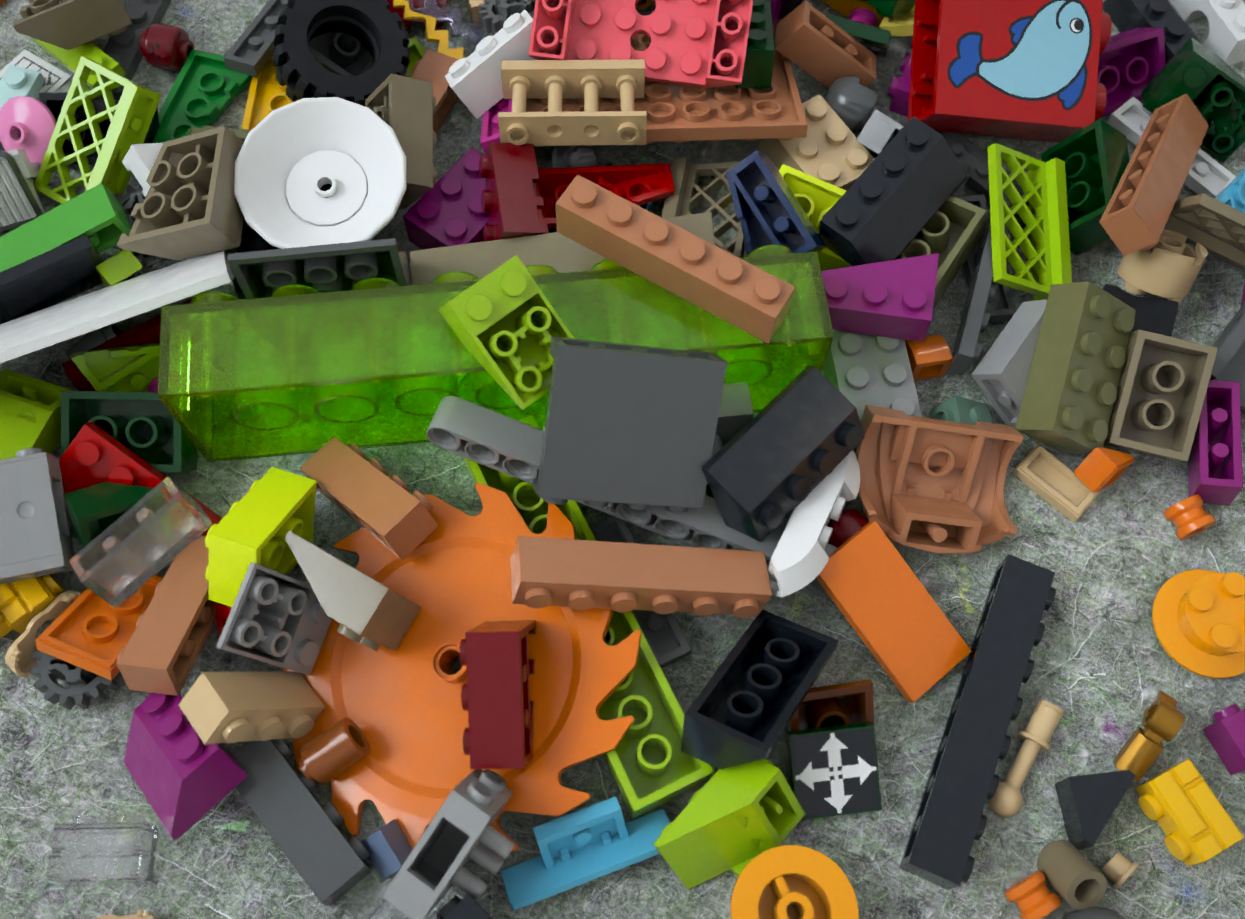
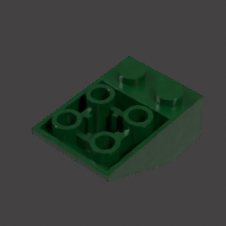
M1191 37L1142 90V106L1153 114L1156 108L1187 93L1209 125L1200 147L1223 163L1245 142V80L1218 55Z

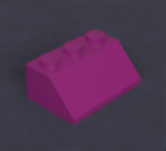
M1135 28L1110 36L1105 50L1099 55L1097 82L1104 84L1107 93L1106 106L1102 116L1115 112L1132 97H1135L1142 103V90L1166 65L1164 28Z
M181 692L179 696L151 693L143 703L133 710L124 764L170 836L177 840L247 778L248 774L224 743L204 745L179 707V703L184 698Z

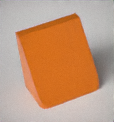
M1097 447L1075 469L1074 474L1093 493L1113 485L1130 467L1135 458L1128 453Z

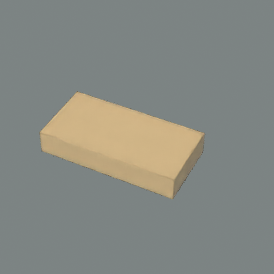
M1037 444L1012 472L1016 478L1073 523L1101 493L1099 491L1093 493L1075 476L1073 470L1040 444Z

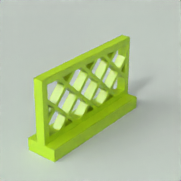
M81 56L34 183L35 189L61 204L76 197L74 189L83 184L86 188L85 191L102 183L114 196L116 193L123 195L132 171L128 172L122 160L132 144H143L162 95L127 79L89 58ZM92 69L96 71L100 86L89 91L87 79ZM123 85L125 87L116 105L111 90ZM103 95L107 110L96 115L92 99ZM83 104L87 119L77 124L74 114L77 107ZM110 118L111 124L106 137L103 138L99 123ZM90 128L94 143L84 148L80 132ZM71 137L75 152L65 157L62 147L65 139ZM97 151L98 158L93 171H91L87 156ZM78 161L82 176L71 180L67 165ZM58 170L62 185L53 189L48 184L53 172Z
M994 143L987 147L993 282L1034 295V301L1048 299L1051 285L1072 283L1065 161L1053 158L1043 162ZM1001 159L1004 160L1011 171L1009 175H1007L1002 167ZM1014 179H1016L1024 192L1022 197L1012 183ZM1003 190L1013 205L1010 209L1003 199ZM1027 200H1029V208L1026 205ZM1016 212L1019 214L1022 221L1026 225L1024 229L1021 228L1018 221L1014 217V214ZM1004 224H1006L1014 237L1012 242H1010L1005 234ZM1029 234L1031 236V242L1027 237ZM1018 245L1028 259L1025 263L1015 250ZM1006 258L1016 271L1014 275L1007 274Z

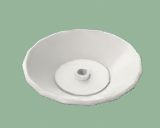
M339 97L303 98L273 110L248 133L234 165V196L246 223L271 246L280 249L372 240L394 219L407 189L406 155L393 128L370 108ZM325 184L332 185L327 191L320 190Z

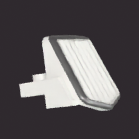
M14 149L7 152L0 151V233L16 229L45 213L35 190L33 180L37 177L40 167L38 163H30L25 149Z

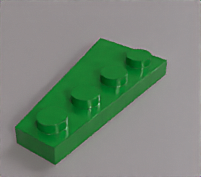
M192 49L158 113L160 127L153 143H164L165 141L188 136L189 130L192 127L202 128V126L206 125L211 126L251 81L252 76L227 69L223 59L224 56Z

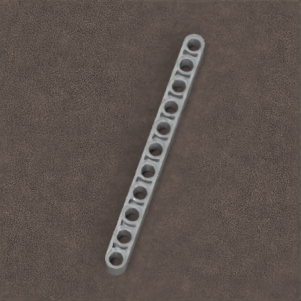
M446 396L441 399L426 431V437L431 443L441 449L532 484L533 478L538 479L544 437L543 430L459 397ZM707 495L704 498L703 509L689 508L687 512H673L665 509L664 506L649 505V508L646 510H637L626 507L624 503L611 502L606 507H594L585 504L584 501L574 500L691 547L762 551L765 554L767 569L786 528L779 525L762 542H759L726 526L715 499ZM828 544L825 549L826 554L829 556L837 547ZM816 578L800 589L816 596L830 597Z

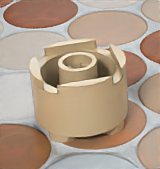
M1164 228L1160 241L1153 248L1144 252L1138 250L1123 256L1117 272L1125 280L1123 287L1127 291L1137 295H1143L1145 292L1158 295L1160 299H1168L1180 304L1182 299L1188 296L1208 256V251L1198 242L1195 248L1185 243L1188 238L1187 236Z

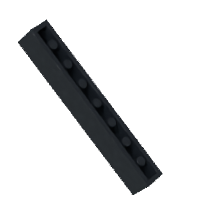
M1009 554L996 568L970 648L972 652L968 654L899 867L946 889L960 886L961 881L966 883L972 873L975 859L969 856L974 839L980 840L985 830L987 816L982 814L986 799L991 800L997 790L999 775L994 773L998 759L1003 760L1009 750L1011 736L1006 735L1010 720L1015 721L1020 713L1023 698L1018 696L1021 684L1029 680L1034 667V660L1029 659L1032 647H1037L1043 637L1045 624L1040 622L1044 610L1047 611L1050 608L1056 594V588L1051 587L1055 572Z

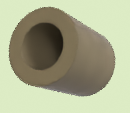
M1053 841L1047 844L1040 852L1037 859L1038 870L1043 872L1046 880L1072 908L1083 910L1093 907L1101 901L1107 890L1105 876L1070 841Z

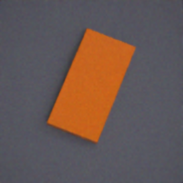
M876 521L867 523L828 556L829 560L826 566L816 577L907 702L914 703L972 652Z

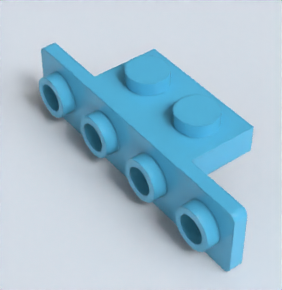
M616 796L533 827L541 856L504 869L501 872L511 908L518 910L660 854L653 844L661 836L665 826L670 823L665 811L660 809L625 823Z

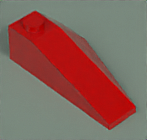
M670 164L538 169L539 182L536 183V194L543 197L544 203L543 210L538 209L539 223L547 224L548 228H557L555 203L577 174L638 206L674 195L675 188Z

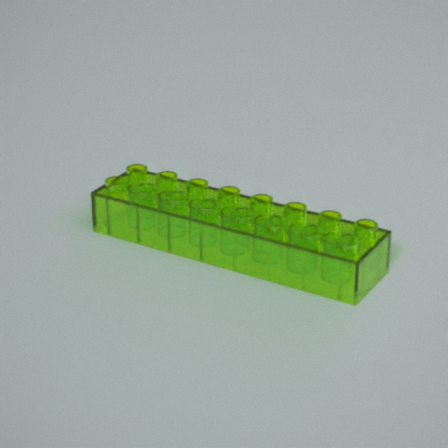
M767 245L757 248L747 257L741 258L795 286L789 312L769 344L609 259L598 262L589 271L558 273L556 269L547 265L525 266L575 339L716 353L728 362L724 384L748 382L753 413L760 412L808 365L815 366L821 372L834 338L817 252L792 254V251L786 246ZM464 271L443 273L434 279L433 284L399 286L396 282L385 278H369L356 283L353 290L319 293L314 288L305 285H286L276 289L272 297L238 300L235 296L228 293L210 291L195 295L191 299V304L162 306L158 397L207 462L316 453L334 436L345 445L353 442L360 449L428 443L430 441L426 437V431L441 399L446 396L462 398L517 421L533 415L539 429L543 430L546 422L550 391L524 410H521L462 344L438 309L479 281L477 276Z

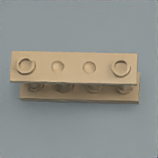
M645 59L501 60L503 98L512 99L511 112H498L500 143H511L514 145L533 144V146L646 145L647 111H635L634 99L644 98ZM548 98V112H526L527 99ZM563 98H584V111L562 112ZM599 98H620V111H599Z

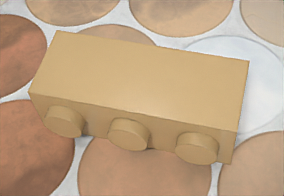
M296 671L202 672L179 703V707L204 745L288 738L297 739L311 731L314 721L325 708L301 673Z

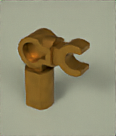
M1163 691L1157 693V700H1154L1151 706L1144 711L1142 722L1144 729L1138 727L1114 758V766L1120 771H1131L1136 775L1134 780L1139 781L1163 750L1162 740L1167 742L1172 740L1184 723L1185 715L1178 712L1175 708L1177 704L1176 699Z

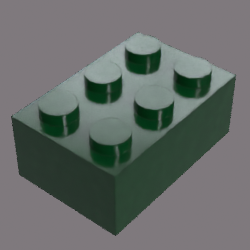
M1098 119L1040 154L1041 161L1043 162L1053 158L1065 161L1070 251L1076 255L1110 239L1099 221L1130 161L1126 136L1103 120Z
M61 391V456L83 425L93 422L159 472L182 473L197 470V393Z

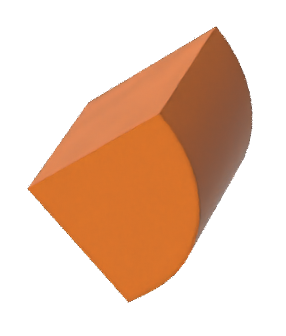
M928 335L924 342L905 340L914 381L944 377L953 357L947 342L941 335Z

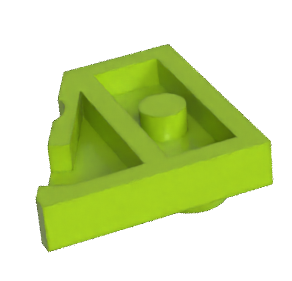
M158 342L76 352L70 355L73 362L96 391L148 392L149 383L161 374L170 372L176 373L181 377L177 367Z

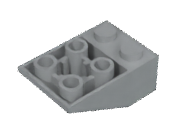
M251 562L216 647L310 676L333 618L326 615L310 584Z

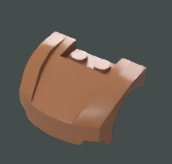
M865 405L861 422L865 438L857 446L856 457L860 467V487L858 493L862 511L869 522L876 521L883 532L892 540L904 546L931 553L978 552L982 550L983 545L1002 540L1006 535L1013 536L1016 534L1018 528L1010 519L1005 507L1004 485L1008 464L1024 438L1021 433L1008 425L976 421L975 425L909 416L903 410Z

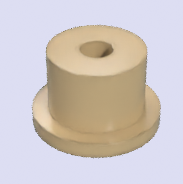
M1117 852L1101 871L1115 883L1113 888L1117 890L1140 864L1137 862L1132 864L1120 852Z

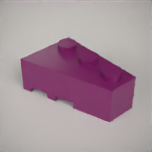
M939 253L819 271L810 327L924 342L932 321Z

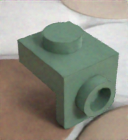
M954 396L929 411L930 419L975 425L976 421L988 423L992 421L988 404L959 396Z

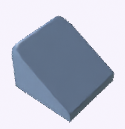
M395 819L361 841L371 854L369 858L382 880L398 872L412 852L406 836Z

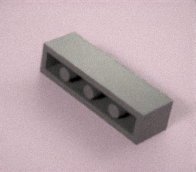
M284 739L247 741L232 753L248 774V777L236 787L320 903L329 907L332 906L373 871L365 861L371 854L362 844L361 840L356 835L349 839L339 827L345 822L342 815L330 801L323 805L314 794L320 788L317 782L307 779L301 770L297 771L289 761L295 754Z

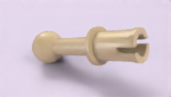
M1039 700L1025 730L1018 732V737L1024 740L1004 782L998 783L993 798L991 800L988 799L990 808L996 814L1010 817L1017 814L1022 808L1023 797L1020 789L1040 749L1047 752L1050 751L1051 746L1049 742L1058 722L1064 714V711L1058 706L1045 700Z

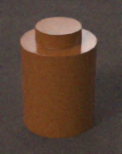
M344 718L300 749V769L310 781L316 780L321 784H326L368 755L370 752L369 744L361 729L351 719Z

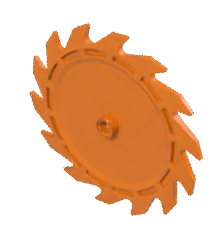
M477 482L475 487L483 505L481 513L477 516H469L432 494L423 495L433 506L429 513L439 526L404 560L400 559L363 527L334 544V548L359 555V563L354 567L355 569L422 607L396 651L383 645L379 647L378 651H375L361 642L357 643L336 631L341 623L332 619L310 676L301 673L325 708L314 721V726L310 732L303 737L293 738L292 745L297 771L301 770L299 766V759H301L300 749L344 718L351 719L361 729L369 744L370 752L368 755L331 780L332 804L345 819L343 824L352 836L360 834L363 806L366 802L372 800L386 824L393 819L396 820L413 850L451 791L475 770L470 769V755H465L463 750L464 730L469 728L468 710H463L461 703L462 686L464 683H467V666H462L460 671L451 675L450 663L455 657L460 655V643L462 639H466L465 633L486 621L536 620V633L528 634V657L535 660V674H529L530 701H534L533 758L524 769H487L501 776L506 782V788L513 792V795L492 827L514 842L512 851H518L520 846L500 827V818L504 813L520 812L561 817L591 799V794L565 787L561 782V775L570 767L615 750L635 721L632 715L602 720L599 716V709L637 667L642 632L637 629L617 645L609 646L605 641V637L614 612L612 609L590 608L587 610H574L565 606L531 608L525 604H512L510 558L518 536L576 540L575 526L555 504L548 503L546 529L542 533L535 534L532 533L506 492ZM283 668V671H292V670Z

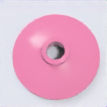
M18 96L11 98L0 110L1 144L6 152L14 149H25L30 163H38L40 167L56 126V119L45 104L33 97Z

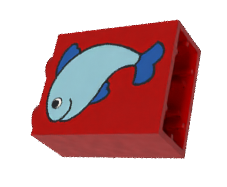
M915 0L907 122L914 116L933 130L940 132L1059 143L1097 121L1104 112L1107 100L1104 84L1097 82L1099 55L1105 50L1112 29L1109 14L1102 12L1103 0Z

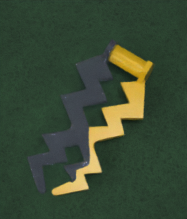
M393 0V8H404L403 20H423L425 22L426 41L438 42L437 52L461 59L463 58L464 47L449 49L448 30H435L436 21L450 20L451 38L467 36L466 46L477 45L484 39L480 23L462 24L461 6L440 8L436 5V0H416L424 1V8H413V0Z

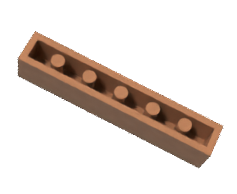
M1187 93L1154 110L1099 221L1123 256L1138 250L1140 252L1147 251L1160 241L1163 229L1169 220L1170 213L1175 202L1178 200V195L1209 127Z
M578 174L555 203L558 233L768 344L789 312L795 286Z
M518 536L510 558L512 604H525L531 608L565 606L574 610L606 608L616 612L646 610L654 611L657 614L687 612L695 613L698 616L728 614L735 615L738 618H750L758 616L772 596L765 554L762 551Z

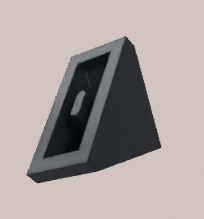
M1124 770L1073 776L1055 784L1068 840L1078 850L1094 845L1136 775L1131 771Z

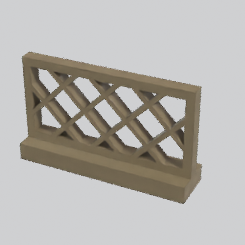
M687 157L674 158L671 174L675 192L674 195L665 198L661 218L690 215L696 206L705 201L710 206L705 212H711L712 218L719 214L725 220L714 229L715 246L731 254L734 252L735 256L744 260L745 247L743 242H745L740 219H737L736 212L729 216L723 210L733 202L726 172L741 161L691 165ZM713 175L716 178L703 189L697 185L699 176ZM724 185L730 192L718 202H715L709 196ZM733 227L738 232L737 237L724 246L718 238Z
M1179 193L1178 200L1175 202L1164 228L1187 236V243L1196 246L1198 242L1206 248L1209 254L1245 271V213L1204 193L1191 197H1186Z

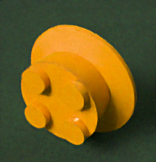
M1196 569L1181 572L1167 580L1158 590L1152 606L1154 631L1167 654L1183 668L1203 677L1223 679L1244 673L1245 577L1237 572L1227 574Z
M799 845L774 847L752 859L739 875L731 897V919H859L855 892L842 869L821 852Z

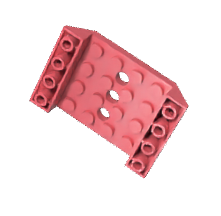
M535 0L529 57L537 60L645 59V81L698 88L742 84L753 0H652L656 8L652 14L647 16L641 15L636 11V5L640 0ZM638 34L647 35L651 40L650 46L644 51L635 50L631 46V40L634 36Z

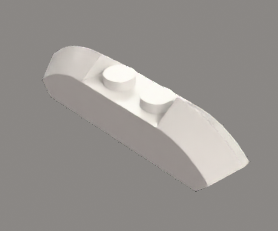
M854 450L794 509L770 560L768 575L772 595L784 597L802 589L812 582L826 566L829 557L825 549L833 531V528L828 527L831 519L839 520L845 502L856 499L860 487V467Z

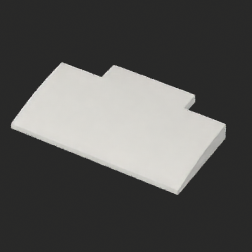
M223 250L193 257L0 324V363L230 283L235 275L228 263V252Z

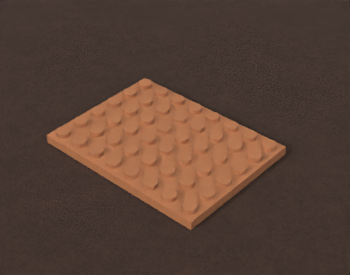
M638 34L631 40V46L637 51H644L651 44L650 38L645 34ZM776 49L774 52L771 89L736 88L734 85L698 88L645 81L644 98H634L635 111H647L646 144L661 141L685 143L698 140H708L710 142L735 139L756 141L758 139L772 138L792 140L794 138H806L808 124L790 60L782 57ZM548 98L527 99L526 112H548ZM563 98L562 112L584 111V98ZM599 98V111H620V98Z

